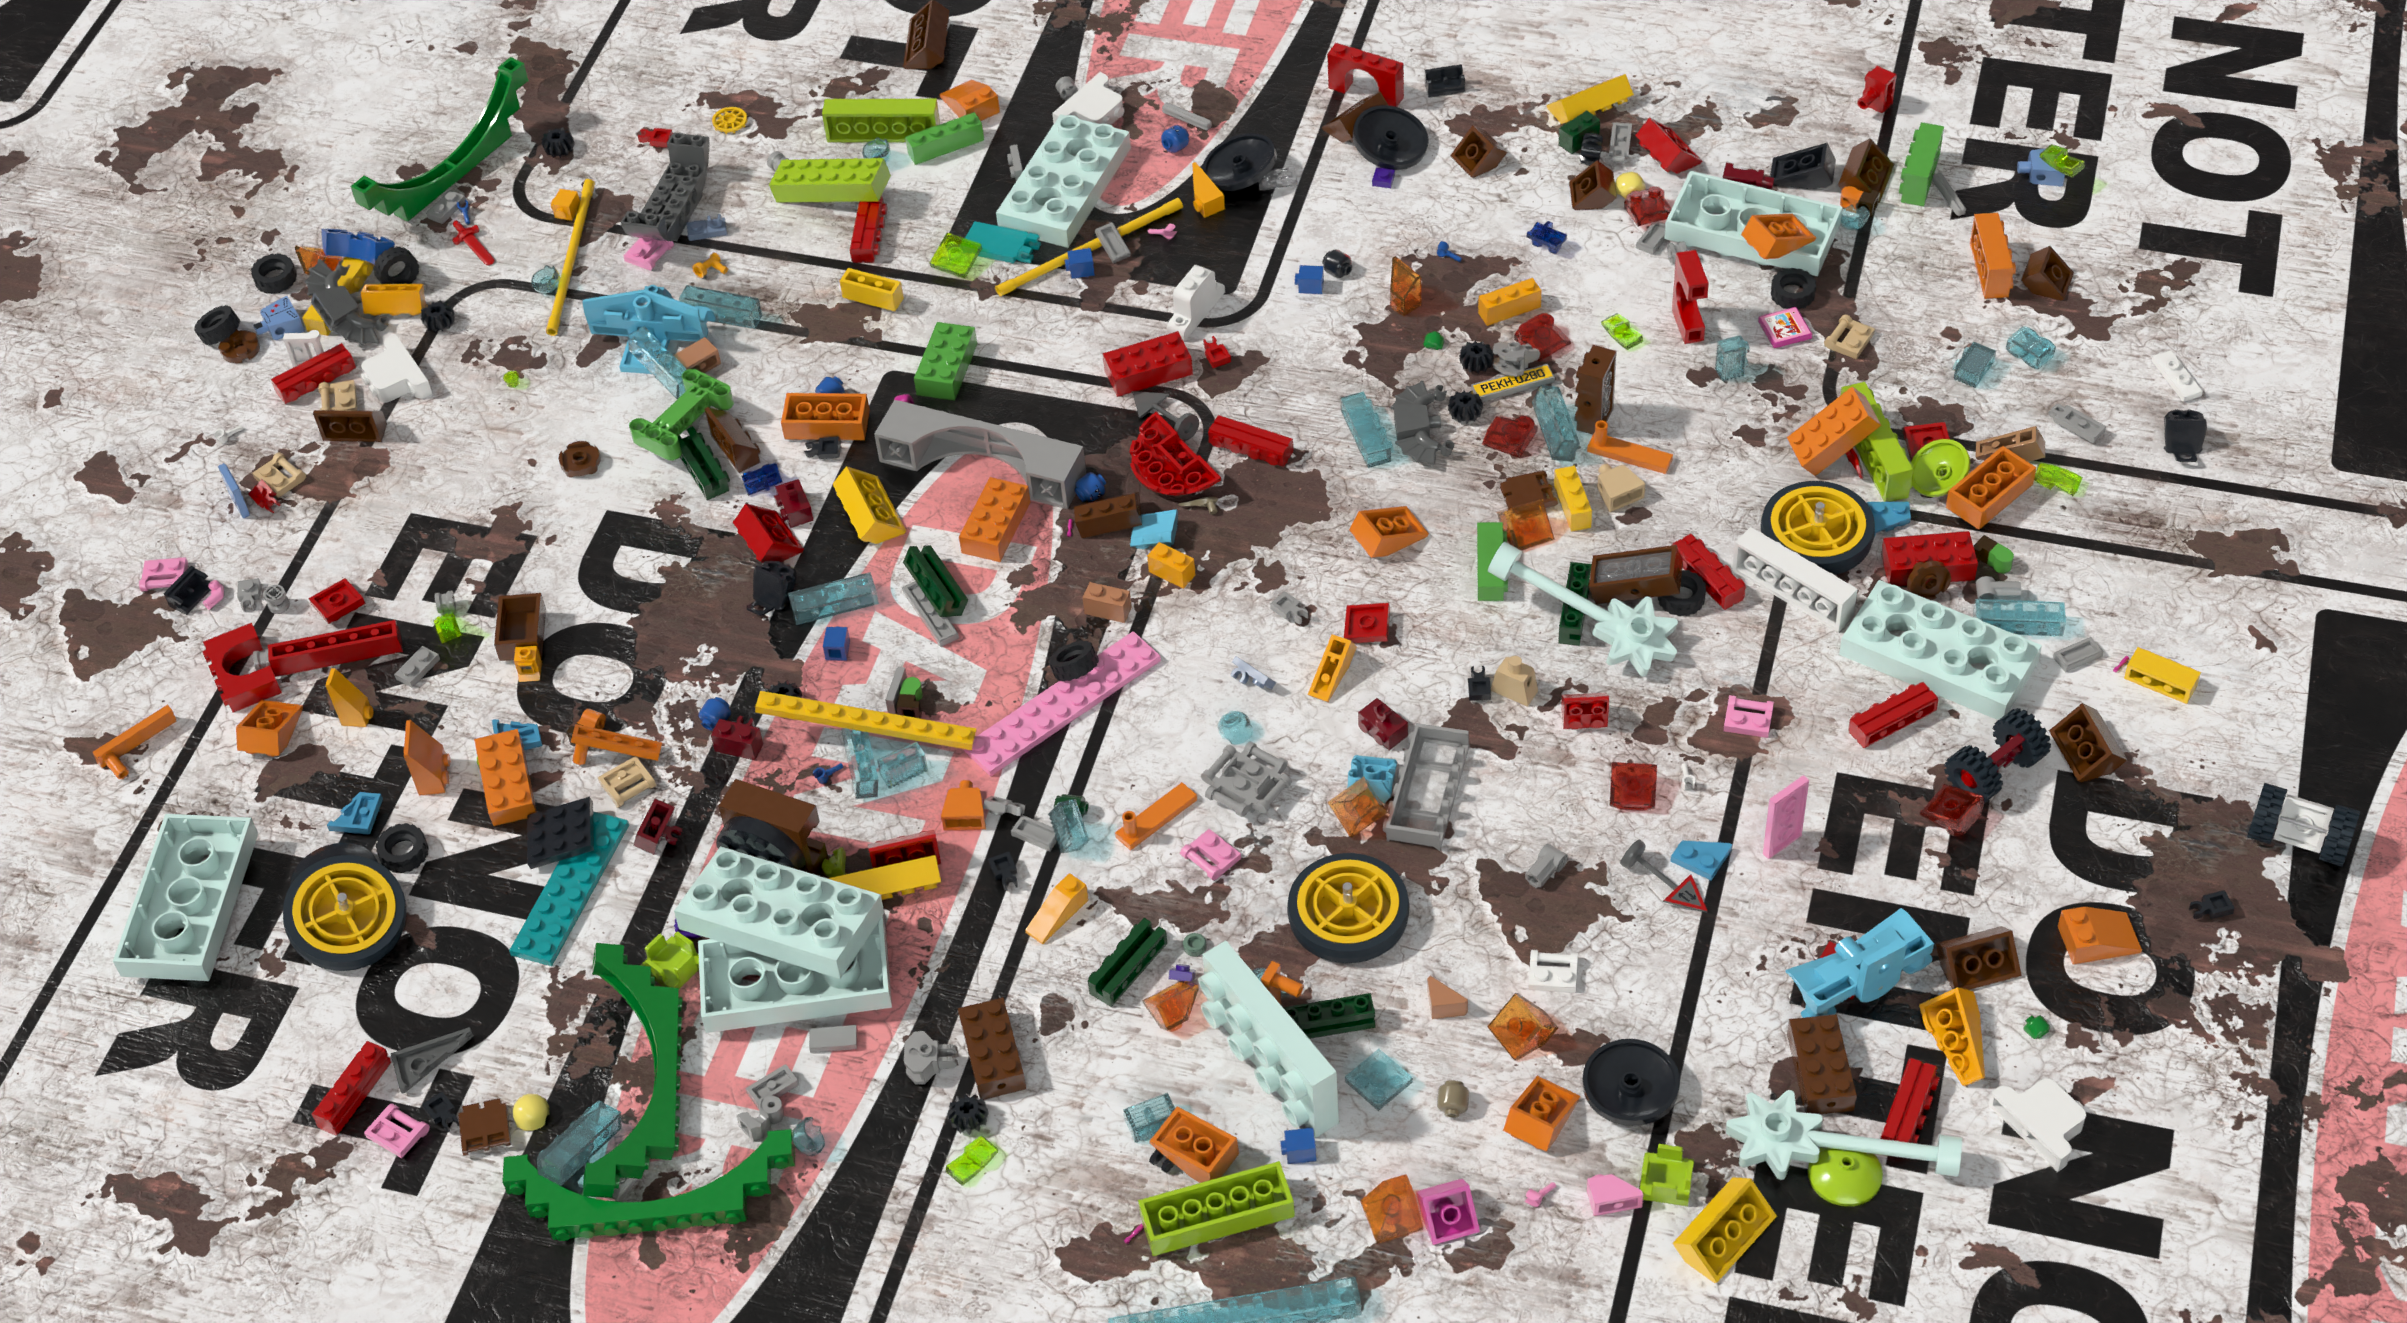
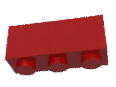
M1650 117L1635 135L1640 140L1639 144L1644 149H1649L1651 152L1649 155L1656 161H1660V166L1667 172L1673 171L1679 174L1703 162L1672 128Z
M745 503L733 521L737 532L745 539L747 546L753 550L756 559L761 563L765 561L783 562L802 553L804 550L775 510Z
M934 830L922 831L912 835L899 836L868 844L873 869L936 855L937 865L941 864Z

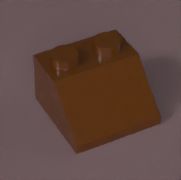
M1472 125L1450 156L1470 177L1475 178L1495 169L1508 152L1485 130Z
M1598 160L1569 181L1572 208L1574 210L1603 209L1617 198L1614 173Z
M2048 246L2030 255L2021 281L2035 295L2062 301L2065 299L2074 272L2055 250Z

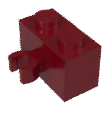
M799 479L775 486L777 495H774L777 507L782 508L780 509L783 521L788 522L790 528L814 521L811 506Z
M1378 698L1358 712L1359 728L1388 750H1391L1408 736V722Z
M743 716L738 717L737 723L719 719L711 734L715 752L755 761L763 746L760 728L754 727L753 718H750L746 724H743Z
M654 798L636 834L633 846L654 855L663 837L666 838L669 844L676 845L678 839L672 837L671 834L681 835L682 829L678 826H669L675 807Z

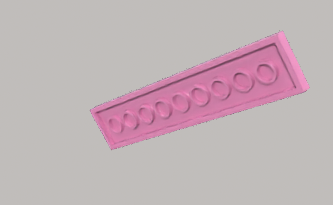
M1132 631L1098 654L1099 662L1091 672L1071 681H1058L976 736L972 750L964 749V752L991 777L1161 661L1160 655Z

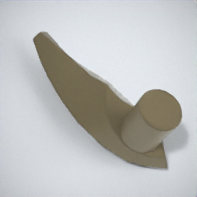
M1202 497L1179 503V506L1208 507L1209 513L1213 515L1218 512L1215 504L1218 498Z

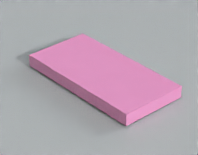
M1804 775L1769 799L1763 855L1768 859L1802 836L1809 779Z

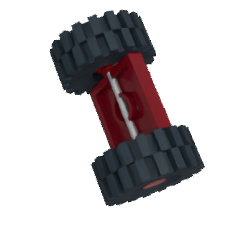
M2020 708L2012 709L1996 721L1993 726V737L1997 738L1995 743L2000 745V748L1986 757L1987 753L1984 751L1979 752V748L1976 746L1974 748L1972 745L1962 747L1949 757L1944 764L1946 767L1944 769L1945 774L1949 775L1946 777L1948 782H1952L1951 787L1953 790L1956 789L1958 791L1957 794L1959 796L1963 795L1964 800L1967 802L1971 800L1973 805L1986 803L2002 789L2003 781L2000 780L2002 775L1999 773V769L2002 766L2007 768L2013 762L2015 765L2019 763V766L2022 768L2025 766L2030 768L2050 752L2051 743L2048 742L2050 737L2045 734L2047 732L2046 728L2040 726L2042 723L2039 720L2036 721L2032 713L2028 715L2026 710L2021 711Z

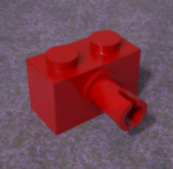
M1876 66L1872 71H1868L1864 79L1866 83L1863 96L1857 100L1859 108L1865 110L1869 107L1883 114L1893 104L1897 74L1880 66Z

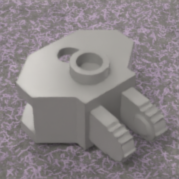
M1518 342L1495 343L1493 353L1495 355L1498 354L1499 357L1494 358L1493 368L1504 375H1524V370L1528 368V363L1538 360L1540 352L1536 348L1533 349L1530 344L1520 345Z
M915 1031L905 1041L904 1065L906 1066L907 1076L915 1084H926L934 1074L940 1073V1069L956 1067V1058L950 1056L957 1054L958 1047L953 1044H938V1040L933 1041L924 1031Z

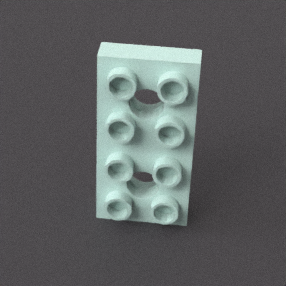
M1060 114L997 210L998 226L1038 234L1040 241L1068 248L1130 151L1129 131L1114 128L1109 124H1097L1081 120L1073 115L1065 116Z
M1690 171L1666 220L1665 239L1675 242L1684 241L1686 247L1695 246L1716 251L1723 256H1736L1752 260L1760 265H1773L1785 269L1800 268L1808 271L1811 275L1818 276L1841 224L1842 207ZM1792 213L1816 237L1814 242L1780 258L1763 259L1759 256L1757 250L1746 242L1747 240L1741 233L1752 215Z
M1878 580L1841 638L1839 655L1909 684L1917 685L1924 682L1930 688V691L1932 690L1936 695L1999 720L2010 711L2038 664L2042 645L2018 634H2013L1983 622L1978 618L1943 606L1936 601H1931L1903 590L1896 585ZM1893 630L1904 631L1900 637L1889 632ZM1982 663L1987 666L1983 670L1972 667L1971 664Z
M165 814L113 959V963L121 977L210 980L258 836V831L252 818ZM205 855H209L206 860L201 862ZM179 928H185L178 936L173 937L178 933Z
M720 847L674 912L680 930L841 979L883 916L884 909L881 894Z
M883 916L851 962L853 966L843 974L841 979L713 939L698 941L701 1019L706 1033L892 1008L887 938ZM747 975L760 976L756 983L749 986H740L742 977Z
M1227 941L1203 953L1204 975L1198 978V983L1207 998V1001L1201 1004V1010L1210 1026L1217 1029L1223 1025L1230 1034L1227 1037V1041L1234 1055L1240 1061H1244L1247 1058L1251 1059L1257 1067L1254 1070V1074L1259 1085L1267 1094H1271L1274 1091L1279 1093L1284 1100L1281 1104L1283 1112L1295 1128L1303 1124L1306 1128H1313L1314 1137L1316 1138L1339 1124L1336 1070Z

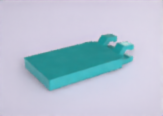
M975 221L960 246V252L1015 263L1016 260L1031 263L1034 258L1031 255L1032 249L1038 250L1041 242H1038L1040 238L1038 234Z

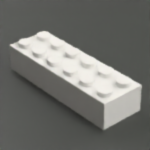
M1751 527L1735 542L1732 568L1734 572L1838 633L1854 617L1858 589L1850 583H1846L1833 573L1827 572L1817 566V564L1808 561L1798 553L1789 550L1779 542L1770 539L1762 532Z

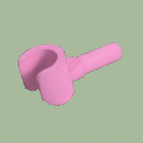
M1168 224L1165 229L1148 230L1149 234H1161L1167 239H1172L1177 232L1173 231L1175 228L1174 224Z
M1551 1182L1539 1192L1529 1189L1526 1194L1528 1198L1525 1202L1533 1207H1538L1543 1197L1554 1189L1556 1184Z

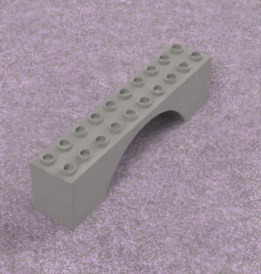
M898 400L893 401L874 433L879 461L882 463L918 471L923 466L948 456L961 454L989 456L1010 465L1022 476L1029 487L1030 500L1064 509L1069 508L1076 495L1074 490L1076 488V481L1086 474L1083 446Z

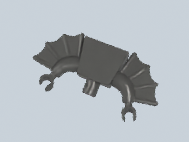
M318 259L317 265L308 269L310 275L305 280V283L308 287L307 295L313 296L311 304L330 331L341 334L346 341L354 340L361 345L365 343L379 344L373 327L378 331L385 330L389 325L384 324L388 318L380 316L377 321H373L372 319L361 317L357 313V304L362 303L361 294L359 292L350 294L344 286H338V280L341 276L347 274L350 265L344 267L342 266L343 260H340L335 271H332L321 259Z
M1421 380L1416 385L1406 386L1402 393L1395 395V403L1390 407L1394 410L1397 438L1395 445L1402 449L1403 455L1412 457L1416 463L1427 462L1435 465L1436 452L1440 450L1441 454L1447 457L1451 455L1455 444L1450 440H1446L1441 445L1440 442L1430 438L1431 428H1441V416H1428L1427 405L1432 403L1434 399L1443 401L1447 390L1442 391L1443 385H1437L1433 394L1428 393L1424 381Z

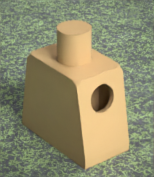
M1603 464L1599 468L1598 472L1600 474L1598 475L1597 488L1609 512L1644 498L1645 483L1625 465L1612 469L1609 464Z
M1519 656L1505 657L1496 670L1491 691L1528 707L1538 693L1534 668L1522 663V659Z

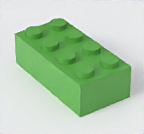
M1921 122L1919 130L1915 129L1913 141L1915 142H1911L1909 154L1911 155H1907L1905 161L1907 168H1903L1901 173V179L1904 181V183L1901 182L1899 194H1902V203L1925 206L1940 157L1944 126Z
M942 322L936 323L914 376L917 395L956 400L978 344L975 327Z

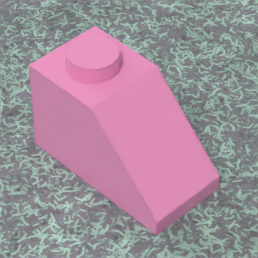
M1598 1174L1592 1178H1587V1194L1594 1216L1642 1208V1190L1612 1174Z

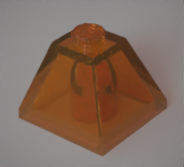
M295 246L302 269L307 275H310L308 269L317 265L318 259H321L332 271H335L339 261L344 258L341 256H326L321 248Z
M1394 256L1392 258L1390 306L1394 311L1405 316L1421 306V276L1398 257Z
M1543 499L1497 511L1499 522H1503V531H1507L1509 544L1522 551L1555 540Z
M1364 776L1328 802L1350 838H1353L1388 813Z
M1179 981L1142 1000V1002L1159 1027L1172 1032L1180 1029L1183 1026L1182 1023L1189 1019L1199 987L1192 982Z
M1515 993L1487 1026L1513 1060L1516 1061L1545 1045L1559 1028L1543 1009L1519 993Z
M1407 1174L1382 1181L1360 1200L1376 1244L1423 1230L1415 1193Z

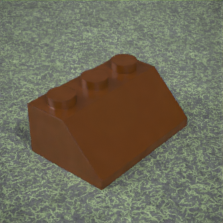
M1377 92L1361 99L1324 125L1322 129L1342 143L1348 140L1353 142L1352 132L1358 116L1371 107L1388 104L1381 92Z
M1870 138L1852 147L1838 186L1841 190L1844 187L1853 186L1860 191L1871 193L1872 190L1879 191L1880 203L1895 164Z
M711 407L704 408L711 437L737 472L740 473L759 464L760 449L756 443H752L749 433L746 430H742L740 421L737 418L734 419L730 412Z
M313 411L323 441L382 442L387 426L383 411Z
M1139 492L1075 506V523L1081 538L1141 526L1142 516Z
M2084 703L2080 704L2049 730L2079 782L2109 775L2127 761L2098 710Z
M2003 926L1936 943L1940 966L1952 990L1957 987L1970 990L2022 976L2013 931Z

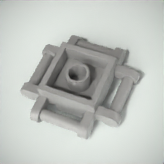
M1251 741L1245 745L1241 753L1232 745H1227L1223 749V754L1209 770H1205L1201 774L1202 780L1211 785L1207 788L1205 797L1210 800L1214 799L1233 809L1241 817H1244L1248 812L1253 813L1255 810L1265 814L1270 809V804L1282 790L1288 788L1292 783L1288 775L1282 774L1287 767L1288 761L1283 758L1278 759L1261 750ZM1254 755L1275 767L1270 769L1250 757ZM1231 759L1228 762V764L1223 768L1222 775L1220 776V778L1216 777L1215 775L1227 763V761Z

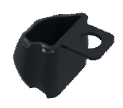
M2176 409L2165 415L2164 450L2167 453H2173L2176 461L2197 462L2195 453H2200L2203 450L2202 446L2207 431V421L2204 419L2203 414L2190 409ZM2188 455L2191 456V458H2182L2180 456Z
M765 561L762 566H755L752 596L756 601L746 606V609L759 616H764L773 609H784L785 603L792 596L797 579L796 570L778 561ZM755 606H763V607H765L766 609H765V610H756V609H754L753 607H755Z

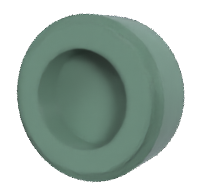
M1199 933L1187 935L1183 940L1185 953L1192 957L1202 955L1207 948L1205 937Z

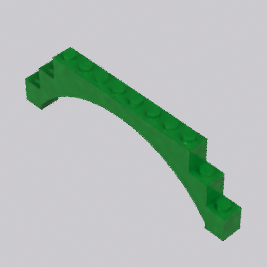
M509 57L498 66V75L494 88L481 116L463 142L444 161L420 176L397 183H379L364 175L350 186L356 204L369 211L375 207L376 210L387 216L394 213L395 216L408 222L512 136L508 118L520 109L516 91L529 81L524 63Z
M596 943L593 954L592 975H599L627 1001L644 1027L654 1061V1088L644 1115L624 1141L594 1163H586L583 1177V1196L612 1198L614 1189L619 1188L620 1178L642 1179L644 1170L649 1169L650 1159L672 1160L674 1151H678L679 1137H675V1131L679 1130L680 1117L676 1116V1110H679L680 1096H676V1090L680 1089L681 1077L677 1076V1070H680L681 1056H677V1050L681 1049L682 1040L681 1036H678V1031H681L682 1017H678V1011L682 1009V997H678L679 988L654 986L655 976H651V966L628 965V955L624 954V945Z
M792 1129L768 1131V1137L741 1164L725 1175L690 1192L653 1201L616 1202L583 1196L548 1179L531 1164L528 1155L504 1157L502 1182L507 1194L520 1195L526 1193L525 1206L530 1217L542 1218L549 1215L548 1229L553 1240L566 1241L571 1238L582 1237L588 1239L601 1235L615 1236L622 1233L638 1234L643 1231H665L666 1229L673 1228L688 1229L694 1226L711 1227L715 1224L725 1223L737 1224L747 1221V1196L759 1197L764 1194H771V1169H785L795 1166V1139Z

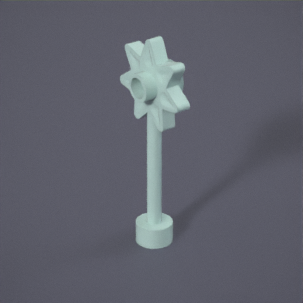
M1505 541L1499 547L1489 565L1488 572L1503 581H1506L1510 574L1513 573L1597 620L1599 623H1596L1593 629V636L1612 645L1606 659L1608 665L1611 666L1629 660L1640 676H1646L1652 659L1669 662L1674 660L1677 649L1667 637L1674 632L1678 621L1675 618L1656 617L1650 597H1645L1634 609L1617 599H1612L1607 611L1519 562L1522 551Z
M1791 1090L1783 1093L1773 1104L1754 1093H1748L1746 1096L1748 1116L1730 1119L1726 1122V1134L1745 1143L1740 1152L1739 1165L1741 1167H1748L1766 1161L1775 1176L1780 1180L1785 1179L1791 1159L1816 1163L1819 1158L1818 1147L1936 1162L1935 1174L1959 1176L1962 1137L1939 1134L1938 1145L1931 1146L1819 1131L1822 1127V1116L1820 1114L1796 1112L1795 1095Z

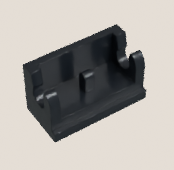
M1462 64L1426 69L1425 88L1428 98L1465 92V75H1463Z
M190 566L163 593L169 607L187 615L211 591L208 587L210 581L205 580L208 575L194 568V566Z

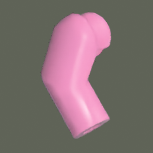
M213 580L208 585L209 589H211V595L203 601V605L208 610L213 608L224 597V587L218 580Z

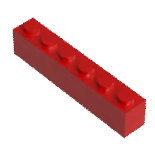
M396 620L269 644L268 661L275 677L400 653L403 652L402 636Z

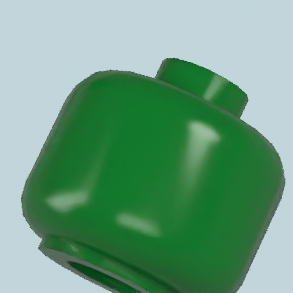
M1439 332L1428 333L1425 336L1423 346L1427 349H1442L1445 341L1444 337Z
M2032 1015L2025 1020L2027 1024L2023 1028L2031 1038L2040 1039L2049 1032L2050 1025L2043 1016L2038 1015L2034 1018Z

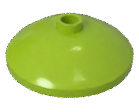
M1940 439L1928 443L1915 454L1911 461L1914 466V474H1912L1911 480L1912 486L1924 496L1940 497L1947 495L1948 490L1969 473L1970 456L1967 450L1959 442L1950 439Z
M1819 1147L1818 1161L1816 1163L1809 1162L1808 1178L1812 1188L1824 1200L1836 1205L1857 1206L1863 1204L1877 1194L1882 1184V1166L1877 1156L1872 1153Z

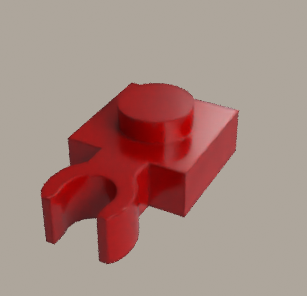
M654 128L653 131L640 129L641 135H638V140L641 143L649 142L650 146L668 148L667 143L673 131L672 129Z
M1212 336V343H1207L1205 339L1203 340L1204 348L1206 349L1205 356L1212 368L1231 362L1229 352L1224 344L1217 345L1216 337Z
M263 479L248 493L261 508L265 507L271 513H274L272 510L273 504L281 506L280 502L273 498L277 493Z

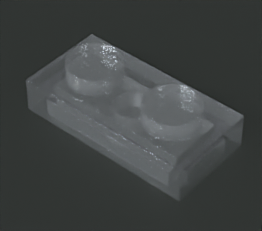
M1294 167L1271 170L1264 178L1258 181L1260 191L1298 185Z

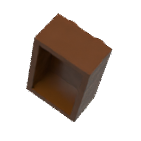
M541 593L499 596L494 640L499 661L514 660L515 647L537 646L542 658L546 607Z

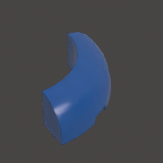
M322 229V246L326 256L356 258L375 265V261L383 251L395 247L394 241L386 237L378 239L374 234L359 231L355 235L344 229Z

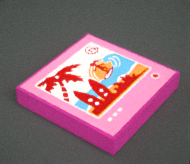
M1796 307L1759 316L1758 318L1760 326L1774 349L1812 339V333Z

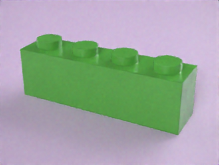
M974 112L906 136L905 139L908 155L913 163L917 165L984 141L982 122Z
M1477 522L1478 601H1504V592H1508V579L1503 581L1488 572L1489 565L1504 541L1507 542V531H1503V522Z

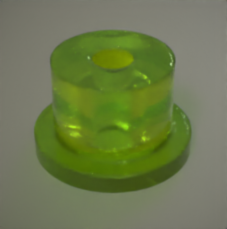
M509 371L504 374L503 380L507 383L508 387L515 388L519 385V374L516 371Z

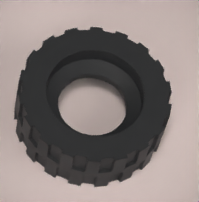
M396 246L395 248L391 247L383 251L378 256L373 270L374 275L381 284H413V281L417 279L420 266L409 250ZM400 261L405 263L404 269L395 276L388 274L390 267Z
M273 253L265 255L261 259L259 258L251 268V275L256 288L266 294L286 291L297 280L293 261L285 254ZM283 270L278 276L265 277L271 271Z
M1786 268L1774 275L1771 284V296L1775 304L1781 306V308L1790 309L1796 307L1798 310L1804 309L1806 306H1810L1815 299L1816 280L1808 271L1800 268ZM1787 285H1797L1802 287L1803 291L1790 293L1783 288Z
M222 305L213 308L203 315L195 324L194 331L205 345L217 344L230 337L239 327L240 319L230 306Z
M1682 570L1681 587L1692 590V596L1686 599L1676 598L1672 595L1659 596L1657 598L1660 607L1662 606L1663 610L1669 612V614L1690 616V614H1695L1698 610L1702 609V605L1705 603L1706 584L1697 573H1693L1690 570Z
M1082 640L1072 642L1058 649L1049 658L1048 663L1058 681H1071L1091 672L1097 666L1099 658L1092 643Z
M404 823L396 824L393 827L390 826L377 839L376 852L380 862L385 868L394 873L410 872L418 868L422 862L424 863L426 856H428L429 847L421 829L417 828L416 825ZM411 841L413 843L412 850L406 854L394 855L391 852L392 847L399 842Z

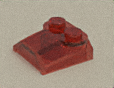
M1657 186L1641 191H1632L1624 201V209L1638 227L1665 220L1672 210L1665 199L1664 190Z
M1547 313L1539 314L1524 322L1514 334V340L1520 345L1530 344L1533 349L1539 350V362L1571 344L1569 338L1554 324L1553 316Z
M1502 415L1496 416L1486 431L1482 445L1520 458L1537 433L1538 425H1535L1534 420L1528 416H1520L1518 418Z
M1612 762L1609 806L1620 810L1646 811L1655 809L1657 764Z
M1943 784L1938 793L1919 813L1920 816L1945 826L1948 834L1960 836L1966 833L1981 816L1984 798L1981 795Z

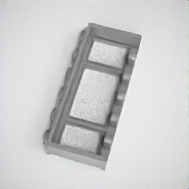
M1416 723L1414 732L1411 731L1409 735L1410 747L1405 749L1404 752L1405 763L1399 769V784L1395 783L1393 791L1394 801L1389 803V818L1384 820L1383 832H1386L1388 842L1394 840L1433 846L1440 851L1470 747L1469 731Z

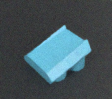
M1178 510L1141 514L1142 525L1133 527L1130 547L1146 549L1149 546H1156L1159 542L1171 547L1174 544L1177 531Z
M1355 755L1351 761V770L1348 772L1346 791L1352 801L1358 798L1382 801L1384 804L1391 797L1397 767L1396 759Z

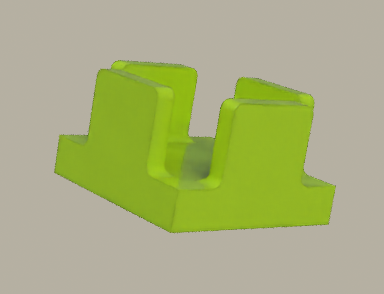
M678 931L674 934V937L671 936L667 941H665V937L662 934H659L645 947L647 959L640 965L651 966V976H655V981L663 987L680 989L699 971V954L695 950L694 943Z
M1659 1144L1656 1154L1644 1153L1640 1184L1643 1200L1688 1207L1694 1159L1683 1158L1682 1147Z

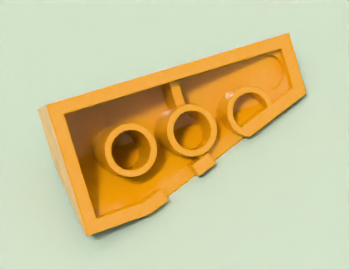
M1957 987L1919 1004L1925 1028L1937 1041L1936 1045L1939 1050L1943 1051L1948 1058V1064L1961 1084L1967 1086L1984 1079L1985 1069L1981 1020L1974 991Z

